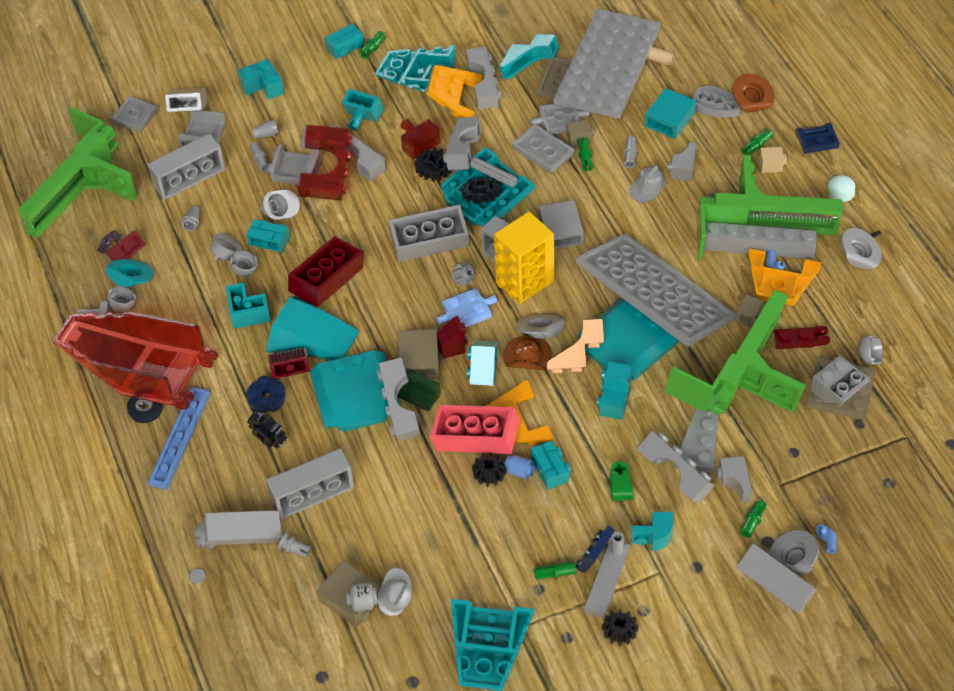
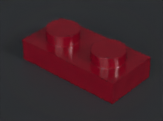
M134 230L105 253L111 261L129 259L146 244Z

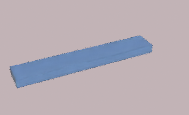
M190 388L150 476L149 486L168 490L209 399L210 392L208 390Z

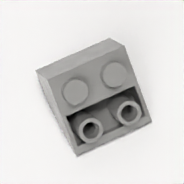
M840 355L813 376L810 391L825 403H843L866 385L870 378Z

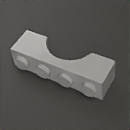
M486 47L466 49L469 72L483 75V80L475 85V99L478 109L498 107V99H501L500 89H496L498 87L497 77H493L495 69L494 65L490 64L492 63L491 53L487 52Z
M479 117L458 118L456 125H454L453 134L450 135V142L447 143V151L443 155L444 163H447L448 170L469 169L472 160L469 144L479 141L482 132Z
M335 124L320 135L322 148L333 156L339 154L356 156L358 158V174L368 181L372 182L386 171L384 157L381 154H377L368 145L360 142L357 137L350 135L344 128H340Z
M402 357L379 363L380 370L377 371L379 381L384 383V388L381 391L384 400H388L389 406L385 408L388 418L392 417L393 424L390 425L392 436H396L398 442L421 436L415 411L405 410L397 403L400 389L408 382Z
M651 431L638 446L637 450L651 463L656 465L666 461L675 462L681 474L678 488L692 501L700 504L715 486L710 481L712 477L703 470L701 472L697 470V464L689 457L685 459L682 456L683 451L676 445L671 446L668 443L669 438L663 433L657 434Z

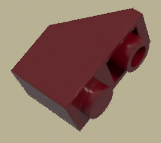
M454 316L437 332L438 346L443 359L465 353V345H467L465 333L467 332L464 322H460L458 316Z

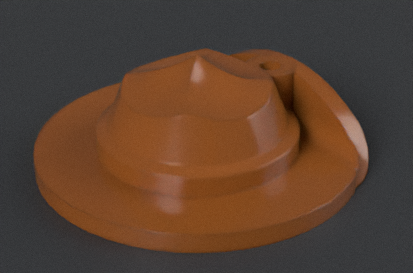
M741 75L733 84V97L745 112L762 111L770 108L774 103V92L771 85L759 75Z
M529 335L520 336L511 340L506 345L503 359L506 367L545 370L548 361L551 360V350L548 344L540 338H534Z

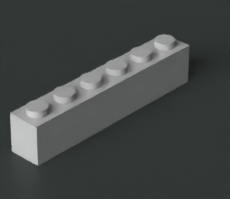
M705 222L706 237L703 250L749 254V249L766 251V254L768 250H774L776 256L814 259L817 231Z

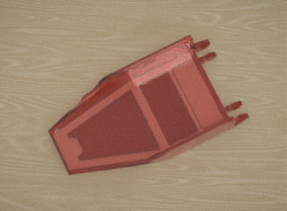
M130 311L123 312V315H113L112 312L105 313L103 316H95L94 313L70 314L53 339V343L120 395L166 404L181 410L188 409L190 404L188 401L194 399L195 395L184 388L198 364L204 368H211L214 363L212 360H216L218 357L215 350L204 347L198 325Z

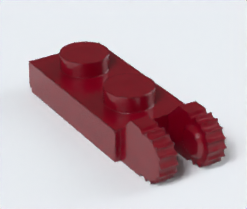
M827 326L774 329L773 332L776 349L810 348L827 345L830 342V338L826 335L828 334Z

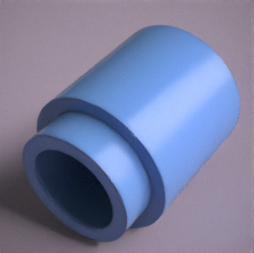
M509 455L505 460L504 466L508 474L527 480L535 472L533 460L518 455Z

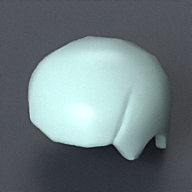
M845 175L832 177L828 182L829 197L831 199H842V202L850 201L855 196L854 181Z

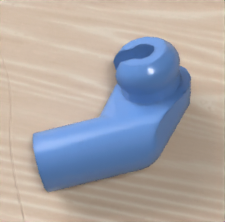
M768 250L766 266L779 270L785 269L784 262L781 263V261L775 260L776 252Z
M819 524L815 531L817 536L826 543V552L829 554L836 553V533L829 527Z

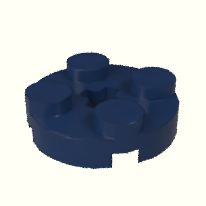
M267 376L259 377L258 380L249 386L246 392L250 408L259 413L263 412L266 414V411L271 410L275 412L284 405L286 400L283 384ZM265 393H269V394H270V397L266 396V397L262 398V397H263V394H265Z

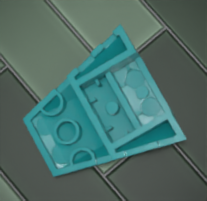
M452 45L448 49H442L440 46L434 47V50L418 48L417 51L412 52L410 49L388 51L375 75L392 83L426 93L434 65L454 69L456 47Z
M291 296L272 324L266 352L291 351V349L295 350V348L299 349V347L303 348L304 346L308 357L311 355L317 356L318 359L335 360L346 357L359 335V331L320 306L316 307L298 296Z
M451 599L459 686L503 691L535 609L514 607L513 611L473 607L472 601Z

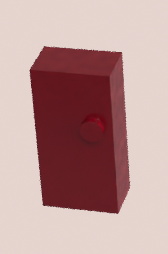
M334 236L288 274V291L319 307L363 269L364 251Z

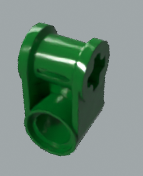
M622 461L614 462L611 465L609 479L612 502L633 500V487L628 465Z

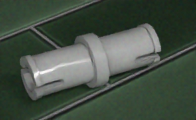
M634 136L626 138V147L623 151L625 156L624 166L628 169L635 167V157L638 153L636 148L637 139Z
M256 142L251 143L249 149L253 154L254 162L257 163L260 172H268L269 163L266 153L262 151L258 142L257 144Z

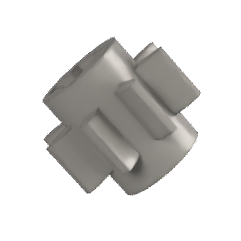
M466 262L453 266L455 270L452 272V279L455 283H460V286H464L473 282L471 278L474 277L475 272L471 265H466Z

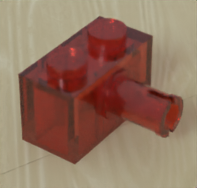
M408 119L403 120L400 124V127L406 132L401 135L402 150L412 160L416 158V155H421V151L427 152V148L432 149L440 144L439 128L429 119L416 127Z

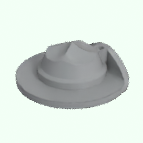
M849 228L842 234L841 245L850 264L862 269H874L879 265L882 258L881 249L870 234L858 228Z
M552 314L531 315L518 320L516 323L518 331L540 339L555 337L564 327V319Z
M793 530L784 533L775 540L770 548L769 555L798 576L809 573L819 555V545L814 536L809 532Z

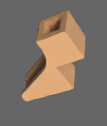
M602 319L583 320L582 335L579 341L549 360L547 371H551V374H561L563 370H570L571 373L582 372V369L586 368L585 345H588V348H599L600 344L604 343Z

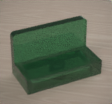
M406 368L408 382L400 389L397 397L426 411H430L441 395L440 383Z

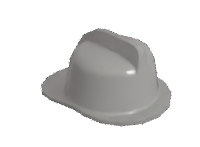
M657 165L642 169L638 178L631 185L630 195L635 201H651L665 187L666 179Z
M290 190L271 191L264 196L259 210L268 218L275 220L286 219L298 213L300 202L296 194Z
M217 233L212 237L213 241L210 251L215 255V261L219 259L230 261L231 256L242 249L241 243L228 234Z
M399 568L389 570L379 589L377 604L380 610L388 616H397L402 613L411 601L412 583L404 570Z

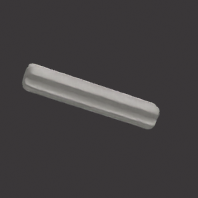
M474 157L470 162L471 167L511 187L517 184V177L483 160Z

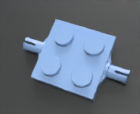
M476 288L443 300L442 306L446 314L436 317V321L440 325L450 321L454 316H458L460 322H464L465 327L492 318L488 306L497 303V298L493 295L485 299Z

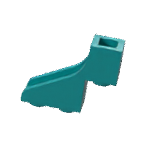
M536 34L530 45L512 44L499 65L503 79H511L537 60L553 59L559 49L556 36L552 34Z

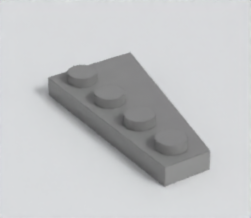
M696 408L680 449L683 451L682 456L685 459L689 457L697 464V470L714 472L718 416L711 413L712 410L710 409L706 413ZM674 462L673 469H679L677 464Z

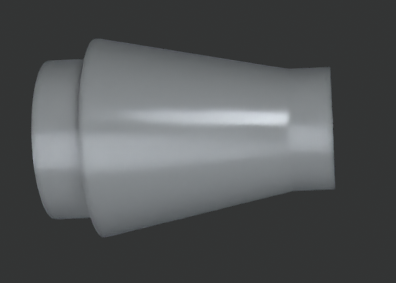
M268 120L252 129L255 139L276 136L279 133L275 120Z
M191 206L181 220L182 227L186 231L191 232L199 227L200 209L197 206Z

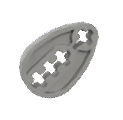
M703 86L698 88L693 95V99L696 100V111L701 114L720 118L737 117L741 114L742 108L737 104L733 95L719 87Z

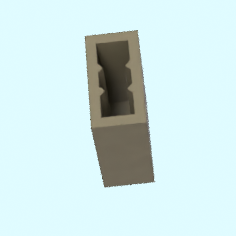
M437 329L398 331L399 358L402 357L408 379L439 377Z
M343 561L316 592L321 603L357 628L361 622L364 623L368 619L372 610L354 611L352 605H347L346 592H350L352 584L371 583L372 587H376V594L378 595L381 586Z

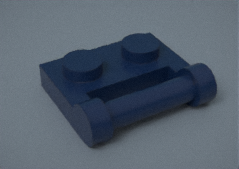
M825 123L824 126L795 129L796 137L799 139L804 154L839 148L840 143L831 123Z
M608 525L604 531L599 530L593 538L594 542L583 554L582 560L577 562L575 566L577 570L582 573L588 571L615 529Z

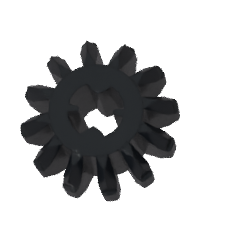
M491 452L488 456L482 453L481 458H476L475 464L472 466L474 479L478 480L480 485L486 483L488 487L493 483L496 486L497 481L502 482L506 474L504 460H500L499 455L493 457Z
M621 608L617 614L611 611L610 616L605 615L604 623L602 624L605 639L610 638L609 642L611 644L615 641L618 642L619 647L622 645V642L629 645L630 639L635 640L636 632L638 631L636 617H630L631 613L629 611L625 614L622 613Z

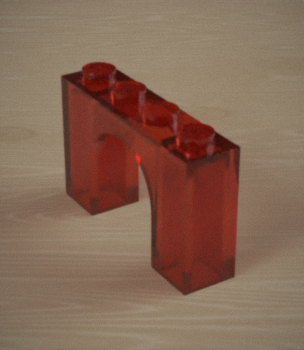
M306 125L305 148L328 151L337 158L338 163L334 170L327 174L300 173L299 197L342 201L343 194L346 195L347 190L344 178H348L349 168H346V162H350L351 154L348 151V146H352V136L349 135V129Z

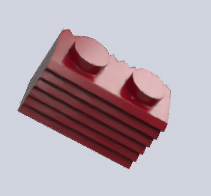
M304 346L303 348L299 347V349L284 350V352L280 351V353L276 352V354L272 353V355L269 353L268 355L272 379L311 372Z

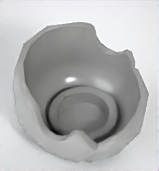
M237 251L230 258V268L237 276H251L257 269V257L250 252Z
M117 286L109 290L107 301L111 309L117 312H126L134 306L136 296L130 289Z
M874 335L864 336L858 345L860 359L868 365L881 364L883 360L881 341L879 338H873L875 337Z

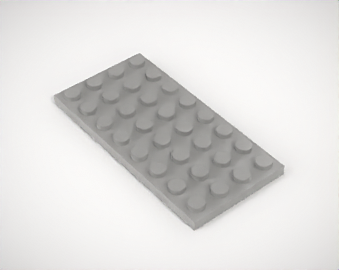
M596 9L554 97V104L620 119L648 58L650 49L659 33L661 22Z
M626 233L578 256L576 259V264L687 347L736 319V313Z

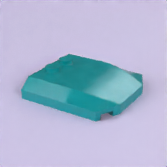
M484 147L474 157L517 177V184L514 187L499 181L501 193L500 197H495V201L483 202L481 205L479 202L475 204L472 201L467 202L462 196L461 187H463V183H467V180H472L474 177L479 179L480 176L483 178L490 177V180L494 179L471 167V164L469 169L457 170L441 184L447 205L450 207L460 205L463 217L468 222L483 227L495 216L501 219L536 189L535 184L523 175L519 176L499 161L498 156L487 147Z
M621 297L596 318L602 319L604 343L600 344L599 348H588V345H585V354L604 369H607L608 362L632 366L631 380L635 381L680 341ZM582 330L578 333L579 339L581 338Z
M373 350L318 363L310 370L324 428L335 427L339 428V431H350L382 423L389 419L385 408L389 406L388 400H384L381 391L384 388V383L379 381L377 371L380 370L379 363L387 361L384 352Z

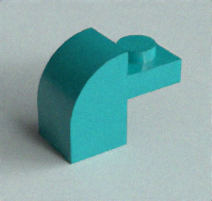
M652 512V526L632 525L631 543L638 545L652 544V551L665 548L672 539L673 512Z

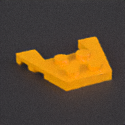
M434 65L426 94L442 107H448L453 111L452 115L456 118L458 116L460 118L474 117V111L459 105L463 84L475 88V85L482 81L483 75Z
M749 249L748 256L755 297L768 301L773 291L777 290L789 296L785 305L794 306L821 269L822 262L805 259L802 274L764 267L766 251Z
M525 380L487 405L514 407L520 419L514 445H517V443L537 445L538 442L549 441L554 443V438L548 425L528 431L516 403L534 398V393L528 380Z

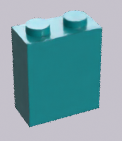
M665 88L646 112L645 127L676 139L695 114L696 100Z

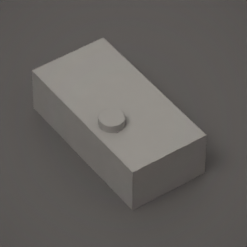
M210 133L147 164L153 188L163 201L225 170L220 145Z
M460 205L389 220V231L398 262L469 246V234Z
M341 448L319 458L311 459L305 464L266 480L271 502L275 511L279 510L280 520L354 489L351 466Z

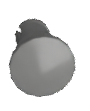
M285 532L280 539L278 551L281 552L285 549L287 553L293 552L306 559L309 556L308 551H311V546L296 541L294 537L289 538V533Z

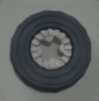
M139 391L129 398L127 411L132 420L138 423H149L160 416L163 409L161 401L135 396L137 394L143 395L141 393L147 394L146 392L154 394L153 391Z

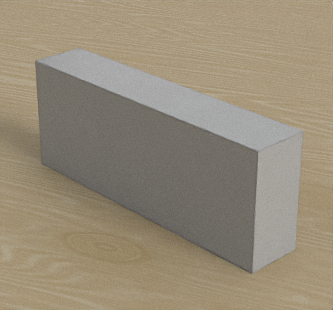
M279 510L205 513L203 517L205 545L276 543L282 538Z
M754 543L736 567L799 614L817 591L815 587Z

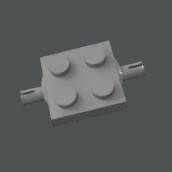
M549 104L539 106L540 117L530 118L531 126L542 124L545 131L554 135L566 133L567 123L580 121V117L590 116V113L562 105Z

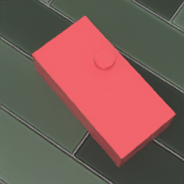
M439 405L430 439L437 451L512 454L520 419L514 407Z

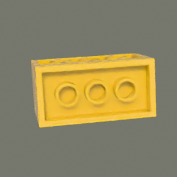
M527 212L494 234L495 281L498 287L503 288L511 299H515L521 304L554 282V233L531 212Z

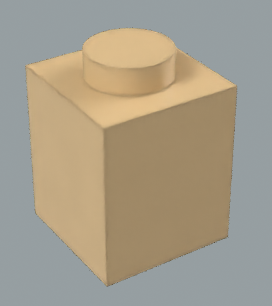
M782 147L760 148L759 164L761 173L783 172V166L787 164V156L783 154Z

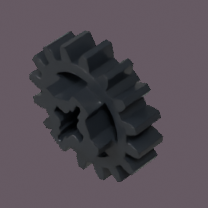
M436 147L431 151L427 148V152H420L421 156L416 155L414 165L415 172L419 173V177L424 176L425 180L431 178L433 182L435 178L440 181L442 176L447 178V173L451 174V170L447 168V163H444L442 148L439 151L436 150Z
M480 176L479 179L474 177L472 180H467V183H463V187H461L463 199H466L467 202L472 201L473 204L479 202L481 205L483 202L495 201V197H500L501 193L499 181H496L495 178L490 180V177L483 178Z
M257 411L248 418V427L252 429V434L262 444H269L270 447L274 446L277 449L286 442V433L282 431V426L272 416L265 415L263 412L260 414Z

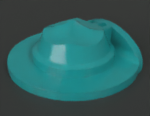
M131 259L114 260L106 267L107 276L121 287L149 282L154 274L152 268L147 264Z

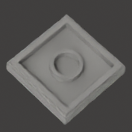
M129 96L110 119L114 124L141 133L159 109L156 105Z

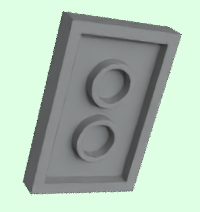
M536 124L512 143V149L550 174L575 154V149Z

